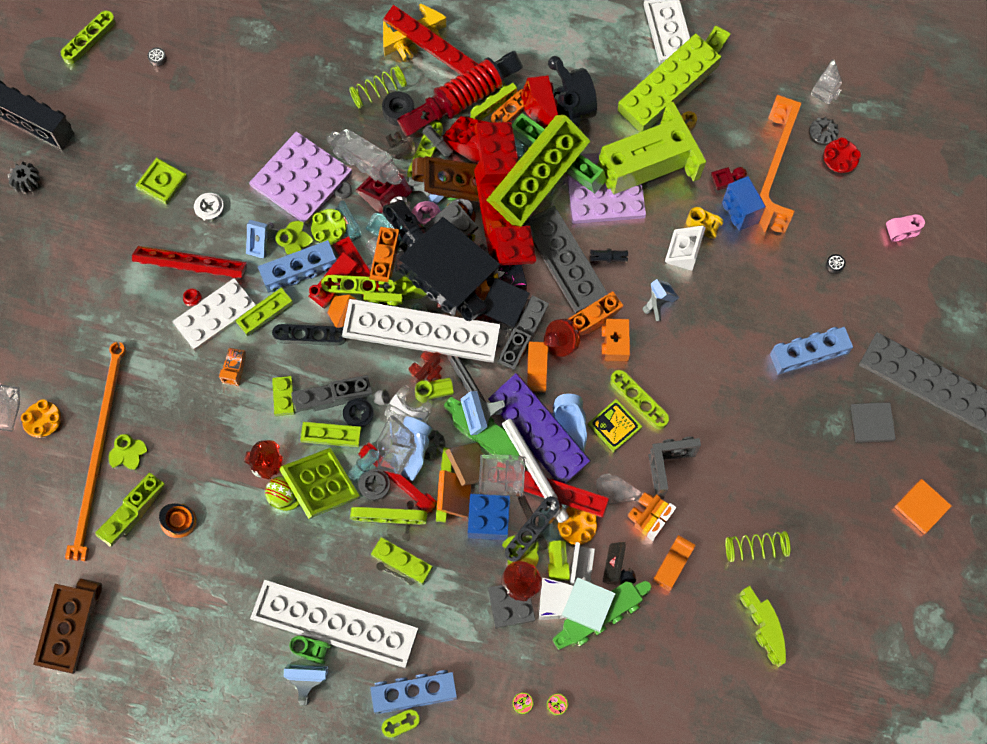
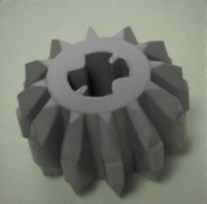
M22 161L21 165L15 163V168H10L11 173L7 174V178L9 179L10 186L15 191L26 193L29 189L33 192L32 187H38L37 182L40 181L39 171L33 164H26V162Z

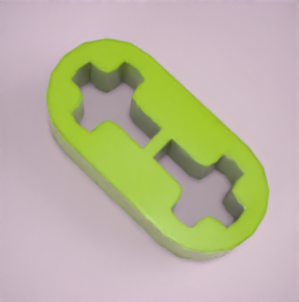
M406 710L386 719L381 727L382 732L388 738H395L415 729L419 725L420 718L416 711ZM408 714H411L412 717L416 716L413 725L409 723L402 725L401 722L407 719ZM388 723H392V725L400 724L399 727L394 729L395 733L393 734L385 730L388 728Z

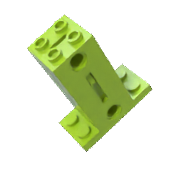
M674 102L666 104L660 125L603 146L597 166L604 170L606 176L605 184L614 195L685 167L686 174L692 178L693 182L697 181L702 175L706 160Z

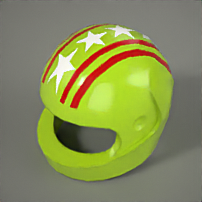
M283 476L271 479L266 485L265 497L271 506L279 510L291 511L300 504ZM296 498V501L291 506H288Z

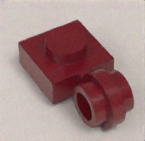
M729 167L711 172V177L717 191L727 188L728 184L735 182L734 180L737 181L747 177V171L743 167L734 169L732 173Z

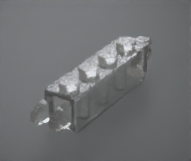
M348 129L343 130L341 133L332 131L326 137L328 143L333 147V153L338 158L342 157L349 165L356 166L362 173L366 172L373 180H378L383 184L389 182L392 185H397L401 182V177L398 175L399 172L393 157Z

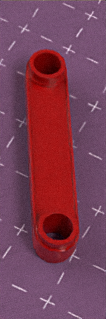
M368 442L360 449L358 456L367 464L372 463L379 470L386 473L388 478L417 502L415 505L419 510L425 511L428 514L436 507L437 501L431 495L421 493L378 455L380 452L371 443Z

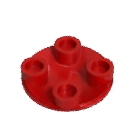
M841 137L826 146L823 156L826 165L831 170L838 173H847L857 167L861 152L852 142Z

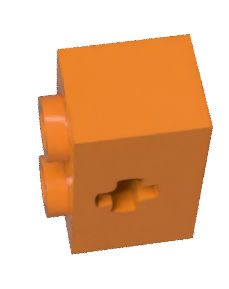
M606 319V323L602 325L601 335L605 337V343H602V355H605V361H628L630 356L629 319Z

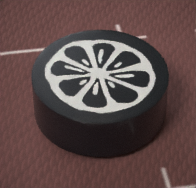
M839 254L829 256L826 261L827 270L834 274L842 272L846 265L845 259Z

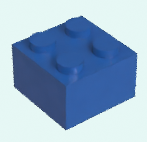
M749 176L728 184L722 204L724 209L729 211L733 225L737 226L739 231L758 224L766 206Z
M470 494L468 538L506 540L508 538L510 496Z

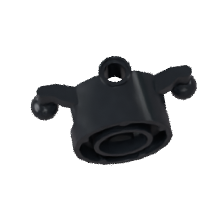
M550 57L548 66L550 69L557 71L563 85L554 89L553 96L555 98L557 94L559 95L558 108L563 112L568 111L570 120L579 127L580 120L593 118L597 114V97L591 76L585 68L569 72L563 66V61L560 57Z

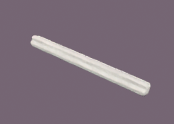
M508 419L504 421L502 426L544 498L546 499L550 496L558 498L513 420ZM549 502L550 508L555 510L556 502ZM563 506L556 517L560 523L569 519Z

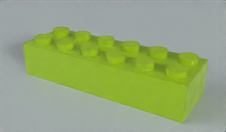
M695 33L618 102V112L639 132L650 129L663 117L666 104L674 102L677 105L719 67L721 56Z
M556 115L493 191L487 201L511 225L522 226L589 144L590 140L566 115Z

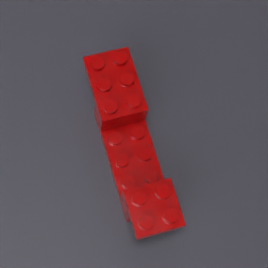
M476 123L474 127L480 161L475 167L474 173L488 253L490 256L497 255L500 266L534 264L536 262V255L530 226L511 225L487 201L489 196L518 162L512 123Z

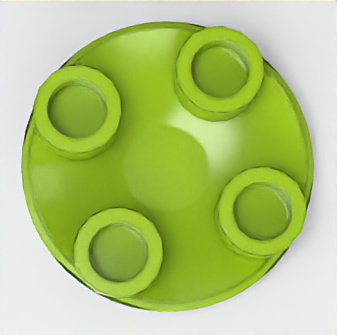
M326 209L314 214L311 232L316 241L322 243L328 240L330 245L343 238L347 224L344 216L338 210Z

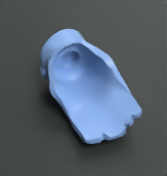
M576 394L560 395L554 401L552 415L585 452L587 423L586 413L583 410V399Z
M408 416L404 418L403 425L394 436L396 450L389 464L405 479H410L411 481H414L423 467L425 451L429 445L428 436L433 429L422 421V418Z

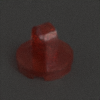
M566 318L550 322L544 334V345L548 346V349L558 357L571 355L579 348L580 344L579 331L572 325L574 323Z
M261 440L252 447L251 451L246 452L244 462L250 465L252 473L257 478L271 479L273 475L279 473L283 457L279 455L278 449L280 447L275 441Z
M517 561L512 562L506 567L501 576V584L505 586V589L508 591L507 594L513 599L527 601L538 594L542 586V579L534 565Z

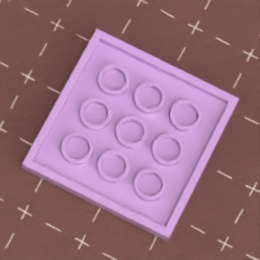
M295 132L249 183L255 190L307 225L314 214L333 196L335 190L341 187V183L349 178L352 174V169L298 132Z
M600 153L581 154L595 165L598 164ZM567 174L572 224L642 219L646 217L642 184L613 195L611 189H608L604 183L594 194Z

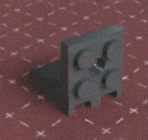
M690 436L680 441L667 439L663 443L652 444L653 448L650 449L648 456L655 495L657 494L661 499H664L668 491L664 461L696 457L701 447L700 438L694 439V437Z

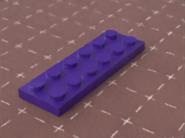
M515 373L488 398L491 403L504 401L505 407L502 408L501 416L505 420H513L528 448L556 481L567 484L592 462L519 374Z

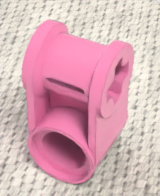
M918 214L893 218L886 222L892 242L918 236L925 225L924 218Z

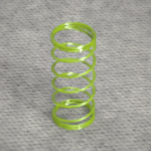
M397 65L394 68L392 67L390 71L391 76L383 71L382 80L378 76H374V85L366 79L365 88L361 84H357L356 89L350 87L351 96L357 107H364L359 95L358 85L362 87L372 103L367 89V81L373 86L379 99H381L376 87L375 77L381 81L387 94H389L384 81V73L389 76L395 89L398 91L393 79L392 69H394L401 86L406 87L407 82L400 67Z
M782 531L781 534L776 532L772 540L771 536L765 533L761 540L758 534H754L752 542L747 535H744L741 544L736 536L732 538L729 536L726 538L727 558L729 562H734L735 560L733 539L736 538L741 551V560L744 561L742 548L743 539L746 537L751 547L752 559L754 560L753 542L754 537L757 536L762 546L763 559H765V535H768L771 540L773 557L775 558L774 541L776 534H779L781 537V548L784 556L789 557L791 553L789 535L786 531Z

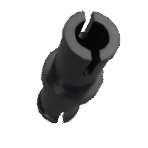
M607 248V250H590V261H606V263H611V261L628 262V250L619 251L611 250V248Z

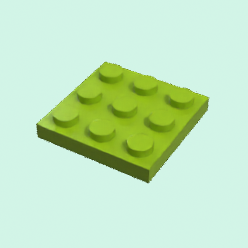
M331 448L285 464L279 469L308 519L355 501L360 496Z

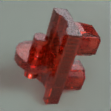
M424 351L420 356V359L425 362L423 367L419 366L416 362L409 367V373L414 377L416 384L425 379L430 382L433 379L440 380L442 378L439 372L443 368L438 365L441 362L440 353Z

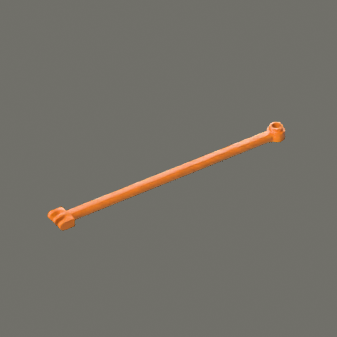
M114 342L109 348L112 356L74 545H67L65 559L67 560L71 559L72 552H74L73 560L78 561L80 553H82L81 561H87L89 548L84 547L120 362L121 358L126 354V348L121 342L119 344ZM121 348L122 352L116 354V351Z

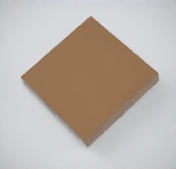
M478 442L452 447L445 451L462 486L492 479L493 473Z

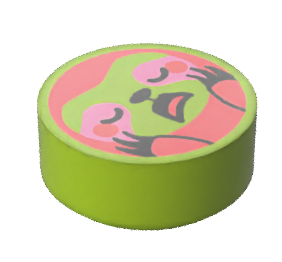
M527 693L517 694L512 703L514 710L519 714L529 713L533 707L532 697Z
M553 694L549 697L547 708L551 714L558 716L567 710L568 701L565 696Z

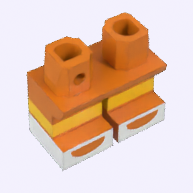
M644 492L638 502L645 506L646 509L642 512L634 506L628 517L635 523L634 527L654 541L677 507L671 503H666L657 494L654 497Z

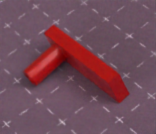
M343 252L325 276H351L359 264ZM329 279V282H326L325 285H327L329 289H331L332 286H339V290L341 288V279H338L339 283L332 282V279ZM320 281L318 285L310 286V295L308 297L325 309L336 293L326 292L322 288Z

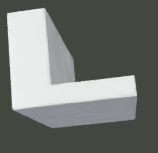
M576 542L569 585L574 586L577 577L587 582L591 581L594 548L581 547L580 543Z

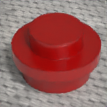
M193 288L186 290L183 294V302L186 306H195L202 299L201 293Z

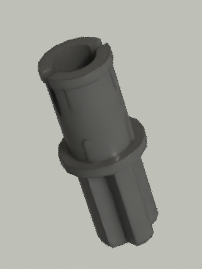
M431 125L423 129V134L433 143L432 146L436 147L445 158L453 153L454 150L444 141V137L440 136Z

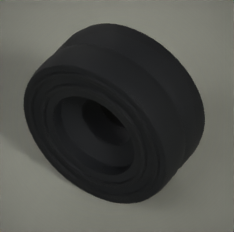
M402 91L389 93L382 102L385 120L395 126H400L397 122L400 116L414 110L413 99ZM400 105L403 107V110L396 112L393 108Z

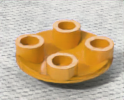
M44 399L39 400L21 415L23 428L33 437H45L52 434L61 422L59 408Z
M568 507L565 511L569 519L563 523L558 522V530L561 537L573 545L576 542H579L580 545L588 543L593 539L597 531L596 516Z

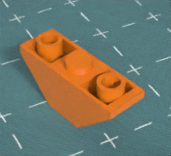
M380 227L369 277L370 280L389 282L397 257L399 229Z
M612 291L568 318L566 323L576 336L590 334L602 327V325H605L606 319H612L624 305Z

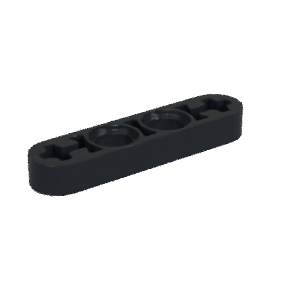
M278 324L272 330L274 340L285 344L340 346L347 339L342 337L343 328H336L335 326ZM280 330H283L285 333L282 334V337H279L277 334L280 333ZM299 330L305 332V336L301 339L295 337V333ZM315 332H323L324 337L319 340L315 339ZM337 333H340V335H341V336L339 337V340H336V339H335V336L337 335Z
M550 496L544 499L505 549V557L509 561H521L562 510V503L558 498ZM549 502H556V509H551L547 513L551 515L550 517L541 512L542 510L546 512L548 511V509L550 508V505L548 504ZM538 516H542L545 520L542 527L535 525V519ZM527 531L532 534V540L529 543H525L522 539L523 534ZM518 541L521 545L525 546V549L523 547H520L517 550V554H519L518 557H512L513 553L511 549H517L520 546L519 544H517Z

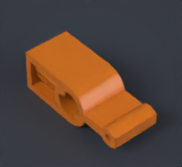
M529 342L527 385L535 393H546L548 342Z
M678 535L652 582L670 591L696 545Z

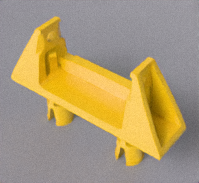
M419 4V10L424 18L417 21L441 37L438 31L446 27V16L423 4ZM383 21L384 56L398 50L404 62H407L406 55L411 60L413 54L407 45L414 42L399 31L393 32L387 23Z

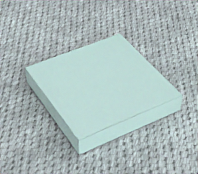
M577 577L562 616L600 632L615 593Z

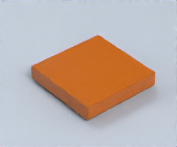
M446 470L440 471L437 510L463 518L469 517L471 484L462 486L455 473Z
M923 479L919 480L895 505V508L924 535L952 507Z

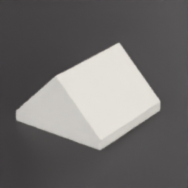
M697 226L674 230L665 262L692 271L705 227Z

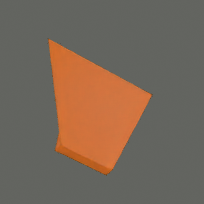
M351 295L334 296L327 313L336 328L344 327L349 299L357 300Z

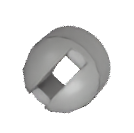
M386 389L379 390L374 394L376 398L374 402L376 404H389L390 395Z

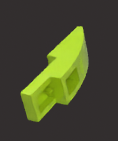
M149 472L122 500L123 504L95 532L96 536L112 547L123 534L127 535L156 500L165 483Z
M748 586L740 592V600L753 613L751 616L754 622L761 626L756 631L758 643L767 649V655L771 663L780 667L786 663V649L779 619L769 600L767 599L761 603L752 588Z

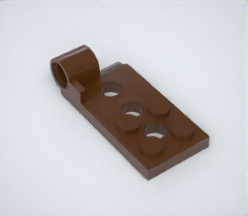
M428 156L412 160V180L424 182V192L432 195L479 202L477 186L473 183V179H475L474 169L477 164ZM438 174H443L446 181L440 180ZM455 177H460L463 180V184L458 183Z
M81 578L77 582L76 588L54 584L33 665L75 674L90 614L94 613L96 602L99 600L102 592L101 582ZM69 602L75 605V610L71 614H68L65 609ZM66 622L69 625V631L67 634H62L60 626ZM58 643H62L64 646V651L60 655L55 652V646Z

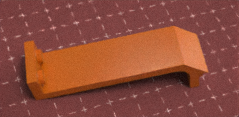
M780 95L776 96L768 119L785 126L759 195L766 206L759 223L764 232L769 227L775 232L785 233L794 210L774 204L769 198V191L801 103Z

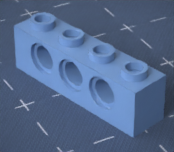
M327 240L260 265L258 269L269 293L288 285H296L306 278L312 279L317 274L328 272L336 262V258ZM314 260H320L317 264L312 263ZM298 266H302V267H303V268L300 269V270H295V268L298 267ZM279 273H285L282 277L277 276Z
M833 327L822 334L816 332L805 339L799 337L788 344L779 343L774 346L770 356L779 375L849 354L853 345L845 327L839 329L838 327ZM824 341L830 342L832 346H827ZM807 347H812L815 352L809 351ZM789 352H794L797 357H792Z
M448 670L437 671L436 675L429 677L428 674L416 675V679L408 680L407 677L395 679V683L387 684V681L375 683V687H370L374 713L377 715L457 700L453 672L448 673ZM433 682L440 685V689L436 693H431L428 690L429 685ZM412 686L419 688V694L415 697L408 695V690ZM391 690L399 692L396 700L388 699V693Z

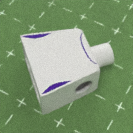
M542 578L538 620L565 618L562 616L573 585Z

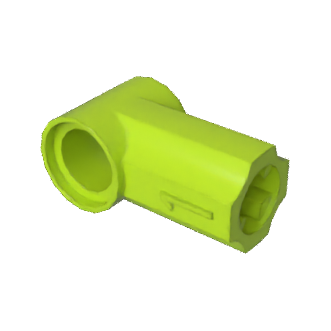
M450 377L430 382L420 381L415 387V398L421 403L454 394ZM426 389L428 393L422 395L419 393V390Z
M557 540L549 542V579L569 581L570 573L569 563H567L566 541Z

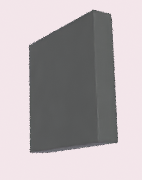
M890 402L851 405L855 443L896 440Z

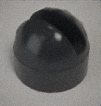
M628 568V571L623 569L620 572L621 584L625 582L634 584L636 582V575L632 569Z

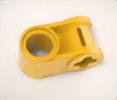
M700 207L692 208L686 219V224L689 228L704 226L705 231L703 235L710 239L717 237V231L724 223L721 217ZM693 216L698 217L699 220L693 219Z

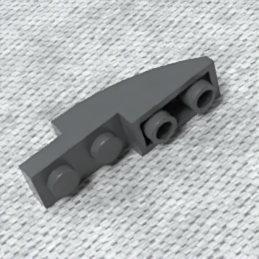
M533 295L531 296L497 362L513 370L516 369L528 349L529 342H532L541 325V320L549 303Z
M368 375L333 381L326 386L291 392L295 412L311 409L314 412L346 404L352 399L366 397L372 394Z

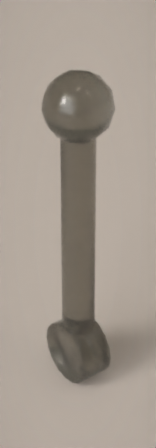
M413 501L407 502L408 510L414 508ZM406 524L405 534L402 536L404 541L410 539V524Z
M382 562L376 565L379 571L384 570L406 581L408 585H413L415 582L413 578H407L385 567Z

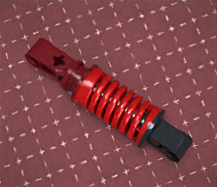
M516 51L505 54L495 62L487 57L472 69L445 83L444 86L434 88V96L426 98V103L397 119L404 135L409 136L433 120H441L445 115L452 119L453 116L461 112V109L465 110L467 106H472V103H477L478 99L482 100L490 92H495L496 88L501 89L504 87V78L523 68Z

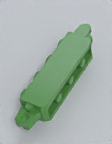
M453 397L447 400L444 408L453 416L454 427L475 443L478 442L479 446L503 464L512 467L518 464L520 467L528 470L502 425L499 427L494 423V419L490 417L486 429L477 435H470L462 403Z
M644 580V582L642 581V583L633 586L632 583L625 582L613 589L611 592L615 593L600 632L566 619L562 631L552 639L556 648L561 650L570 645H573V647L577 644L582 646L590 640L588 637L594 633L598 636L607 630L605 626L611 622L615 625L623 620L624 617L622 615L627 612L632 614L641 608L640 604L643 601L642 598L651 589V583Z

